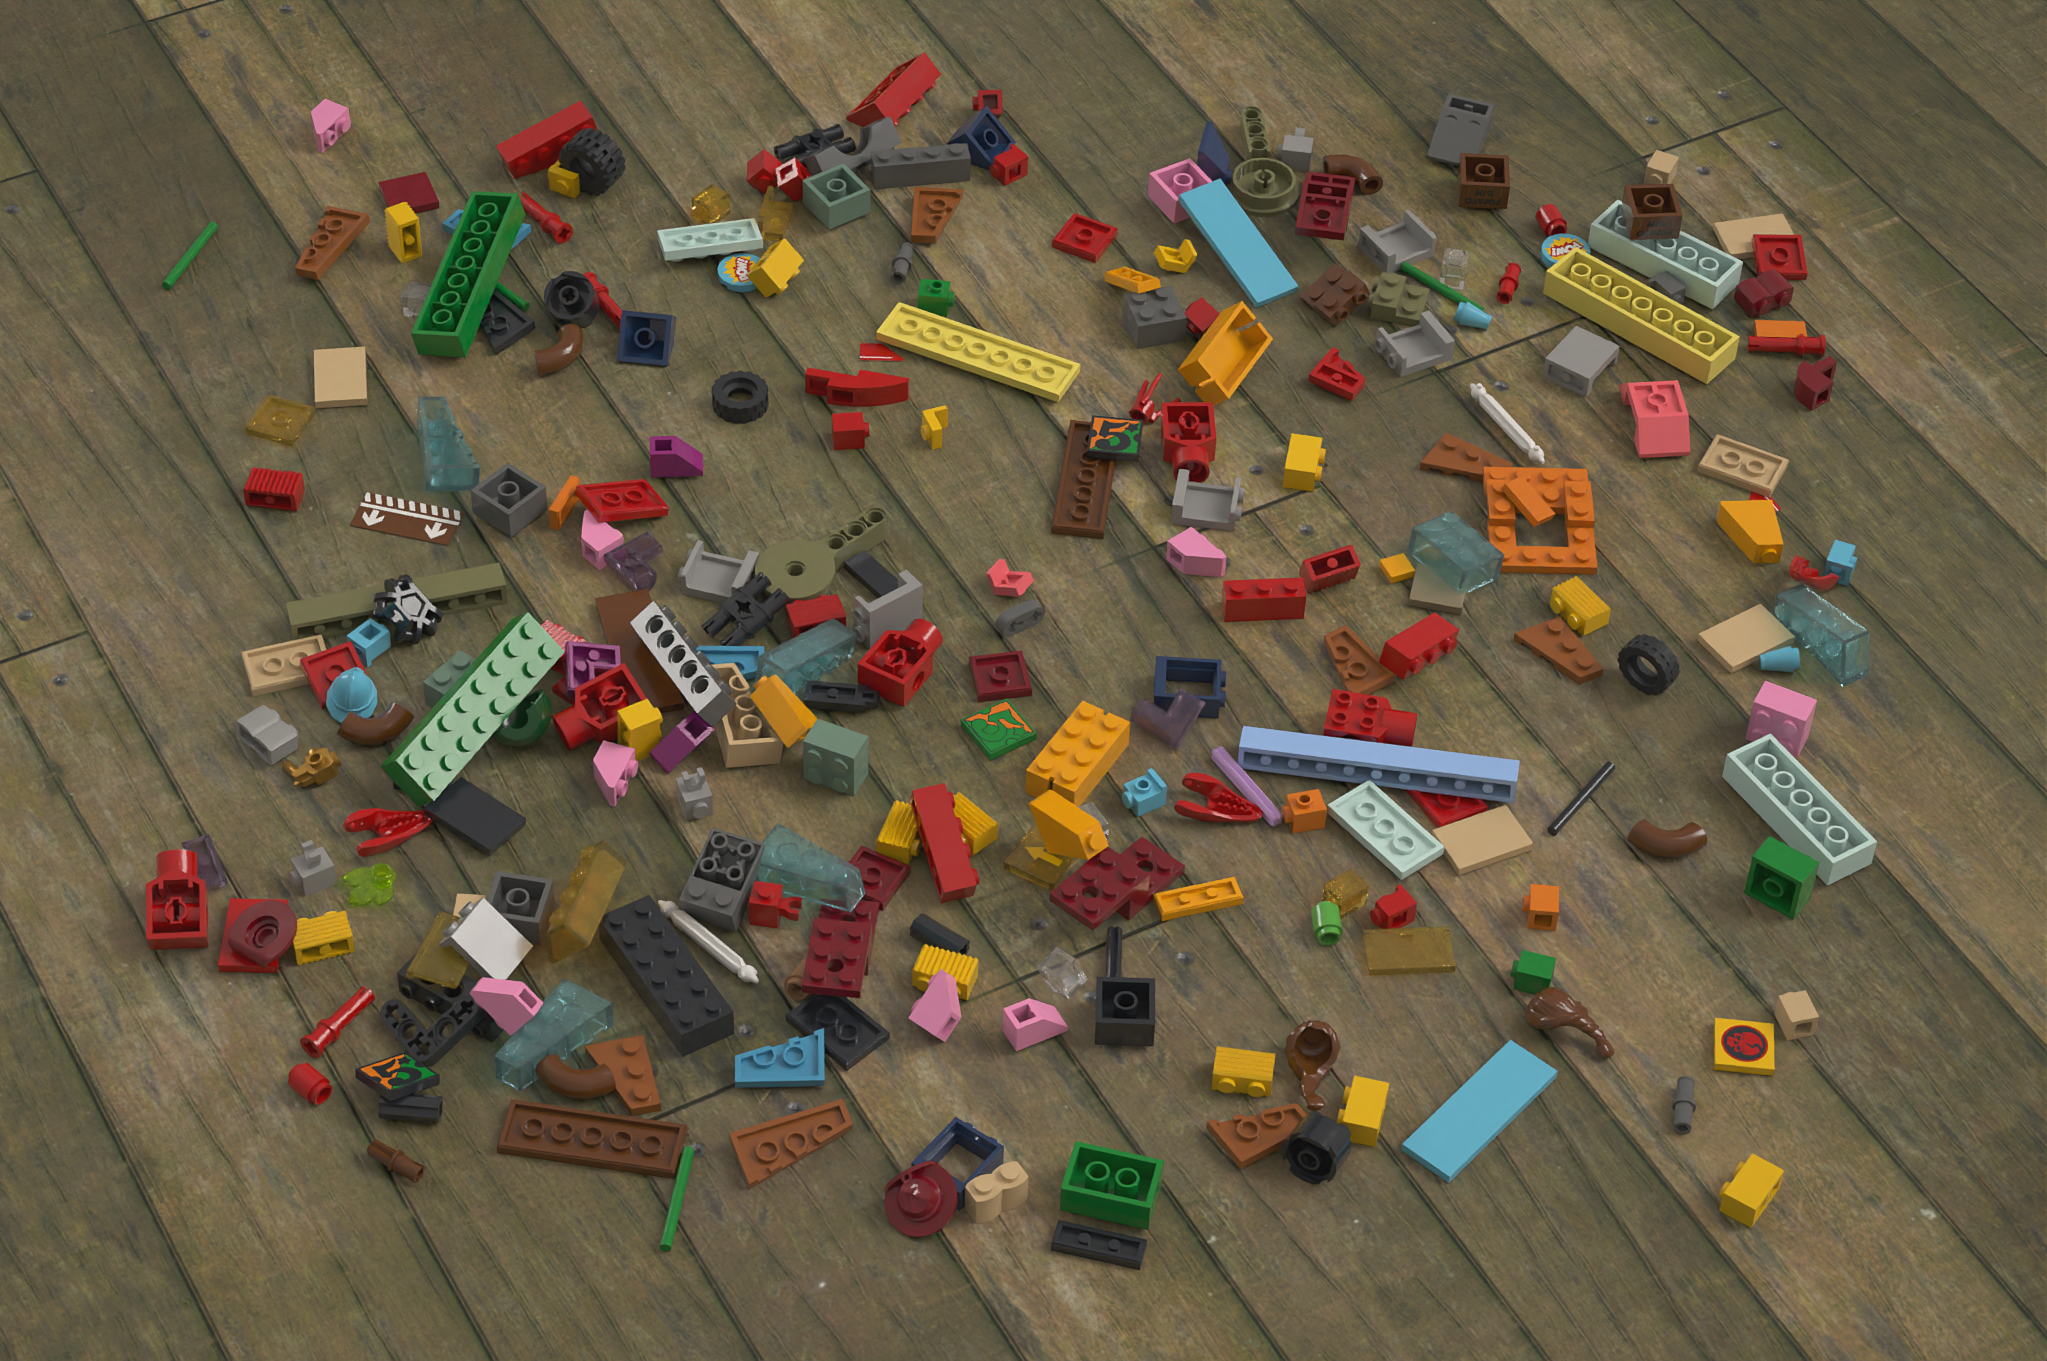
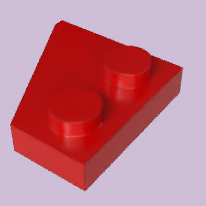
M1335 347L1309 373L1308 382L1351 401L1365 387L1366 380L1359 372L1354 370L1353 365L1348 360L1343 361L1339 357V350Z

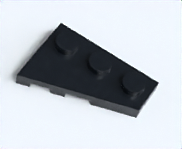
M494 289L480 324L497 355L536 327L531 318Z

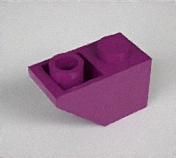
M651 436V477L703 476V454L677 436Z
M694 710L649 755L668 774L698 748L715 729Z

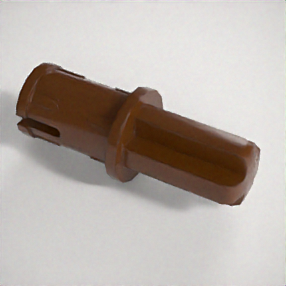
M373 1140L367 1148L368 1155L386 1165L388 1171H396L413 1183L418 1182L425 1172L424 1165L405 1156L404 1151L401 1149L396 1151L379 1140Z

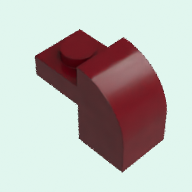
M1831 356L1817 361L1813 365L1804 360L1797 369L1793 392L1796 399L1810 411L1830 401L1834 383L1832 380L1837 361Z

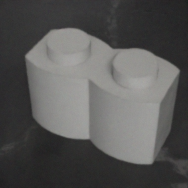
M261 705L236 721L239 738L248 747L254 749L270 765L298 749L299 735L297 730L291 724L288 725L281 721L279 714L274 709Z

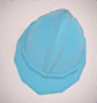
M357 667L341 673L327 691L326 706L332 718L341 724L351 711L358 716L369 718L372 716L377 705V690L372 680L362 669Z

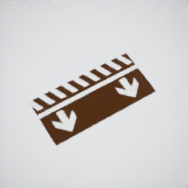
M367 492L350 526L449 545L464 512Z

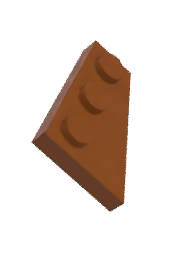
M915 187L911 229L912 243L937 242L963 198V189Z
M1445 433L1421 461L1420 470L1429 471L1430 468L1443 470L1445 475L1452 476L1453 473L1467 475L1470 480L1483 482V467H1513L1514 463Z
M1560 616L1514 633L1513 641L1519 645L1524 643L1533 649L1532 653L1539 658L1545 657L1554 663L1556 670L1579 685L1599 678L1603 674L1602 666Z
M1346 625L1324 636V645L1346 691L1369 695L1395 682L1396 674L1380 664V658Z
M643 1035L585 1046V1054L590 1060H593L597 1066L606 1064L609 1067L616 1082L614 1093L631 1116L661 1111V1103Z
M1298 1103L1265 1109L1261 1114L1245 1117L1244 1114L1234 1115L1232 1120L1218 1122L1217 1119L1207 1121L1206 1129L1238 1167L1242 1169L1282 1148L1283 1143L1299 1120L1307 1114Z

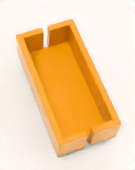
M1243 301L1222 310L1178 368L1179 373L1191 387H1197L1195 392L1203 402H1213V406L1231 397L1273 340L1260 322L1241 331L1238 330V328L1256 319Z
M1082 700L1027 768L1025 792L1037 798L1050 790V782L1053 781L1052 790L1080 807L1129 745L1130 722L1112 713L1104 715L1103 709Z

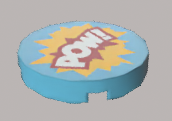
M1555 234L1543 242L1541 258L1548 267H1552L1575 247L1588 254L1591 251L1589 245L1575 235Z
M747 253L733 254L725 257L719 263L717 269L719 282L726 285L727 289L735 292H751L757 289L746 275L760 258Z

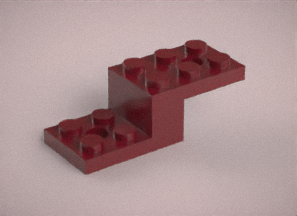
M1307 171V177L1302 188L1295 235L1344 241L1356 177Z
M1141 836L1122 854H1118L1110 847H1107L1093 856L1050 893L1049 901L1094 931L1114 912L1119 913L1127 920L1132 919L1153 900V894L1163 892L1184 874L1185 865ZM1141 868H1149L1151 872H1145ZM1090 893L1094 897L1086 898L1083 895Z
M822 897L819 918H814L802 980V993L860 999L864 975L868 976L880 902Z

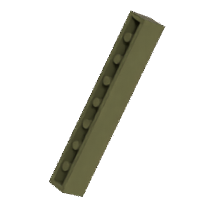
M500 563L412 579L414 585L433 606L443 613V616L508 604L506 583ZM384 584L287 602L288 622L293 640L321 634L323 639L349 634L370 618L386 627L392 626L393 624L388 619H376L373 617V610L376 609L373 595L379 592H386Z

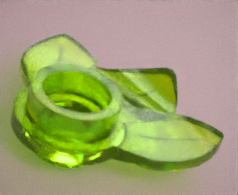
M377 863L371 868L358 867L346 873L342 877V881L354 887L349 899L350 904L353 906H366L374 901L382 906L388 903L394 895L393 885L396 882L394 869L386 863Z

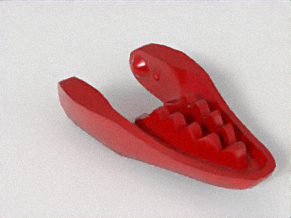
M1798 555L1794 556L1789 567V575L1792 579L1816 590H1831L1840 579V576L1834 573L1818 577V570L1809 568V560Z
M1203 773L1186 774L1182 779V785L1191 791L1204 795L1207 800L1205 808L1184 800H1178L1174 805V810L1178 814L1204 822H1255L1260 819L1263 813L1257 805L1234 793L1218 779Z
M370 808L352 813L345 819L343 826L347 832L370 830L379 836V838L367 840L357 846L356 850L359 856L368 857L394 849L428 828L433 820L424 815V810L392 811Z

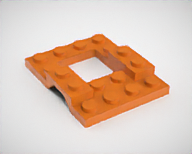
M1483 467L1484 494L1487 495L1488 506L1487 535L1491 572L1596 574L1597 559L1593 530L1595 519L1591 481H1588L1587 469ZM1523 476L1555 514H1564L1567 547L1516 546L1515 513L1521 512L1501 490L1505 483Z

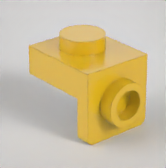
M558 160L548 170L547 177L550 190L576 198L580 194L579 174L560 168L561 163Z
M1187 239L1183 241L1179 249L1158 245L1153 252L1162 269L1181 273L1188 271L1197 256L1191 241Z
M946 406L922 411L921 435L923 440L928 441L932 450L942 448V428L948 426V409Z

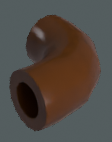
M1346 154L1326 155L1323 157L1324 174L1356 177L1355 183L1367 195L1374 194L1382 188L1383 179L1381 175L1367 161Z
M564 325L558 331V342L555 345L546 349L535 350L538 376L561 371L576 360L582 352L583 332L578 325Z
M391 702L382 715L375 718H364L351 711L343 720L337 735L362 746L381 745L397 738L410 725L414 715Z
M1642 819L1631 829L1628 841L1649 855L1677 858L1685 857L1702 849L1707 844V836L1705 831L1694 822H1690L1678 830H1665L1652 825L1646 819Z
M552 1054L539 1061L535 1068V1073L539 1080L550 1090L571 1099H592L607 1095L616 1090L615 1079L606 1064L590 1069H575L564 1063L560 1056Z

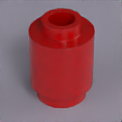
M1547 204L1540 207L1536 212L1535 219L1547 237L1555 234H1566L1567 222L1557 206Z
M309 1063L298 1064L290 1070L288 1086L308 1103L321 1105L330 1097L332 1086L329 1080Z

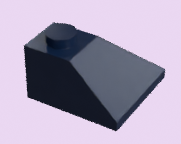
M985 106L958 128L947 144L967 143L971 165L990 170L994 157L1010 150V145H1015L1016 141L990 109Z
M1207 121L1198 150L1197 166L1212 181L1221 179L1226 186L1231 184L1233 170L1229 169L1230 158L1213 123Z
M622 310L617 361L668 366L674 344L677 317L666 314Z

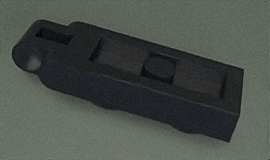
M807 680L804 705L807 708L863 713L867 709L875 710L878 708L880 692L870 690L866 685Z

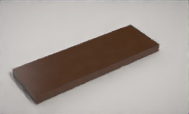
M1070 420L1051 534L1104 539L1116 460L1087 457L1091 422Z
M648 589L595 598L596 608L607 644L620 646L621 664L625 663L653 708L657 707L660 713L684 709V702L679 688L630 624L635 617L652 603Z
M511 1099L497 1143V1153L675 1179L688 1128L685 1124Z

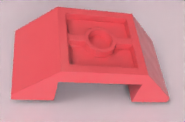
M1678 380L1619 384L1623 404L1631 405L1636 421L1634 442L1639 458L1690 455L1689 415Z

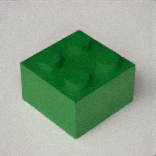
M1769 836L1752 856L1744 894L1794 920L1811 898L1819 862Z

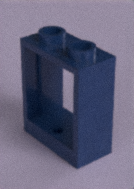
M1156 656L1153 714L1219 718V707L1225 708L1226 691H1220L1221 687L1225 688L1226 671H1221L1222 660ZM1166 680L1213 683L1212 696L1165 693Z
M955 1117L911 1163V1167L925 1161L939 1163L956 1144L983 1159L984 1162L964 1183L952 1176L958 1194L956 1209L960 1211L965 1206V1186L967 1183L980 1175L992 1174L997 1167L1002 1165L1004 1146L995 1138L988 1137L978 1131L971 1123H965Z

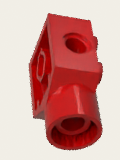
M1213 402L1162 403L1160 431L1163 461L1173 464V475L1176 481L1179 469L1190 470L1189 482L1203 483L1210 474L1209 462L1215 460L1217 437Z
M914 619L904 631L886 630L857 663L858 685H866L870 690H877L880 692V697L905 707L933 674V655L943 643L940 631L935 625L925 619Z
M622 663L576 687L575 704L553 715L552 721L561 740L569 751L591 739L601 744L603 740L613 742L618 739L617 711L647 698L625 663Z
M1332 689L1323 736L1412 747L1418 713L1392 709L1388 699L1385 697Z
M182 849L158 853L156 856L157 878L146 884V940L149 950L209 947L208 890L206 882L198 878V855L193 851Z

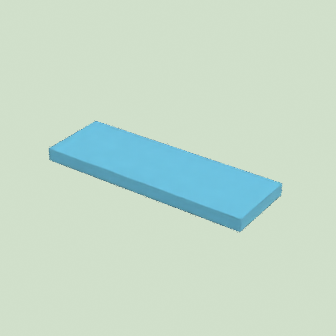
M1221 179L1179 194L1178 201L1256 308L1297 292L1298 284Z
M1510 1040L1402 1144L1401 1150L1449 1183L1557 1078L1558 1071Z

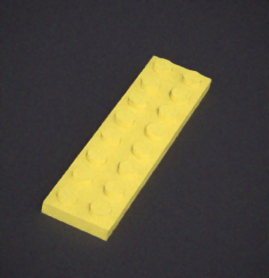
M901 302L896 305L876 332V339L1056 402L1061 400L1080 373L1081 364Z

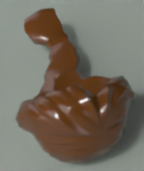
M1556 987L1545 988L1536 993L1529 1002L1525 1011V1020L1529 1026L1539 1030L1552 1029L1559 1026H1572L1595 1039L1597 1050L1603 1058H1610L1614 1055L1612 1045L1606 1039L1603 1030L1599 1029V1025L1595 1024L1593 1019L1588 1016L1587 1008L1582 1006L1581 1002L1575 1001L1562 989Z
M1309 1020L1298 1025L1287 1036L1284 1051L1289 1067L1293 1070L1298 1080L1301 1081L1300 1094L1306 1100L1307 1108L1311 1111H1318L1324 1107L1325 1102L1322 1097L1315 1094V1090L1319 1088L1321 1080L1328 1076L1331 1066L1335 1063L1340 1051V1042L1335 1030L1328 1023L1319 1020Z

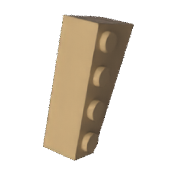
M735 663L712 664L722 676L719 681L723 680L733 690L730 696L737 703L735 707L714 725L725 767L780 764L784 743L750 697V687Z

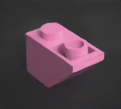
M324 99L311 111L318 151L323 153L351 127L349 108Z
M587 509L584 511L581 534L582 557L601 570L624 555V538L619 530L613 529L606 522L598 523Z
M1190 527L1167 541L1166 560L1183 574L1222 577L1225 575L1227 556L1194 528Z
M603 740L593 759L594 779L611 806L615 807L620 796H625L630 777H635L637 773L638 761H635L634 748Z
M940 969L938 974H935L930 979L928 989L923 997L914 1003L909 1019L946 1042L960 1021L961 1011L956 980L953 976Z
M482 977L469 993L477 1005L484 1008L495 1019L496 1024L510 1036L532 1019L543 1004L520 981Z
M1029 998L1003 1008L1002 1031L1016 1051L1068 1031L1067 1024L1055 1006Z

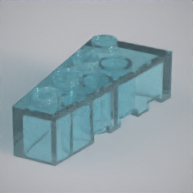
M418 397L417 427L425 490L471 491L479 484L480 466L478 462L474 461L473 453L470 447L466 445L463 439L464 435L461 429H458L455 417L445 397Z
M1803 584L1776 594V617L1842 687L1868 676L1869 631Z
M834 618L819 624L817 627L801 633L799 636L761 654L757 661L758 667L754 685L763 676L769 678L776 674L799 698L798 692L807 685V680L818 681L823 672L830 674L853 656L857 634Z
M777 823L762 843L766 846L755 881L782 884L783 893L848 912H852L865 895L859 868L783 825Z
M564 978L543 1001L535 1016L518 1029L494 1055L496 1078L521 1091L538 1079L535 1068L544 1057L556 1054L564 1061L572 1055V1050L582 1043L587 1045L595 1039V1034L602 1029L607 1031L614 1026L613 1003Z

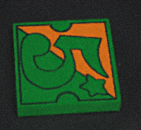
M1008 699L961 719V727L989 760H993L1037 739L1036 731Z

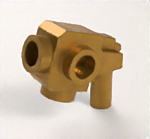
M313 748L304 757L306 762L303 765L297 767L290 760H287L283 763L282 769L294 778V785L296 787L300 786L303 788L314 782L320 785L336 777L339 773L337 767L342 764L334 750L329 752L327 748Z

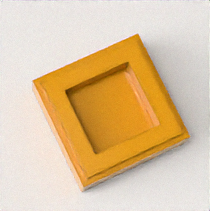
M1404 553L1381 559L1379 562V567L1391 584L1415 576V569Z

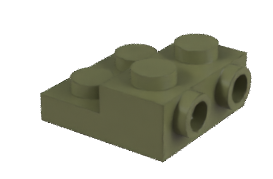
M1382 272L1380 278L1375 277L1372 290L1375 293H1370L1367 307L1371 308L1370 318L1412 327L1419 325L1420 314L1425 310L1430 289L1406 284V276Z

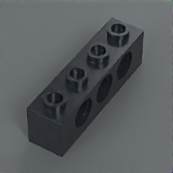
M419 950L397 972L399 991L403 996L408 999H414L423 1004L428 1010L436 1011L441 1015L449 1010L460 998L470 995L469 993L477 984L475 980ZM472 1006L467 1008L468 1014L473 1012ZM486 1010L482 1020L471 1030L475 1036L483 1037L492 1043L504 1031V1029L496 1024L495 1019ZM459 1017L456 1018L459 1023L463 1022Z

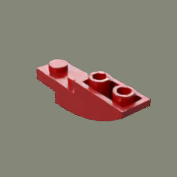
M808 367L805 373V393L826 396L827 404L850 407L883 406L909 399V378L861 369L858 375L854 376Z

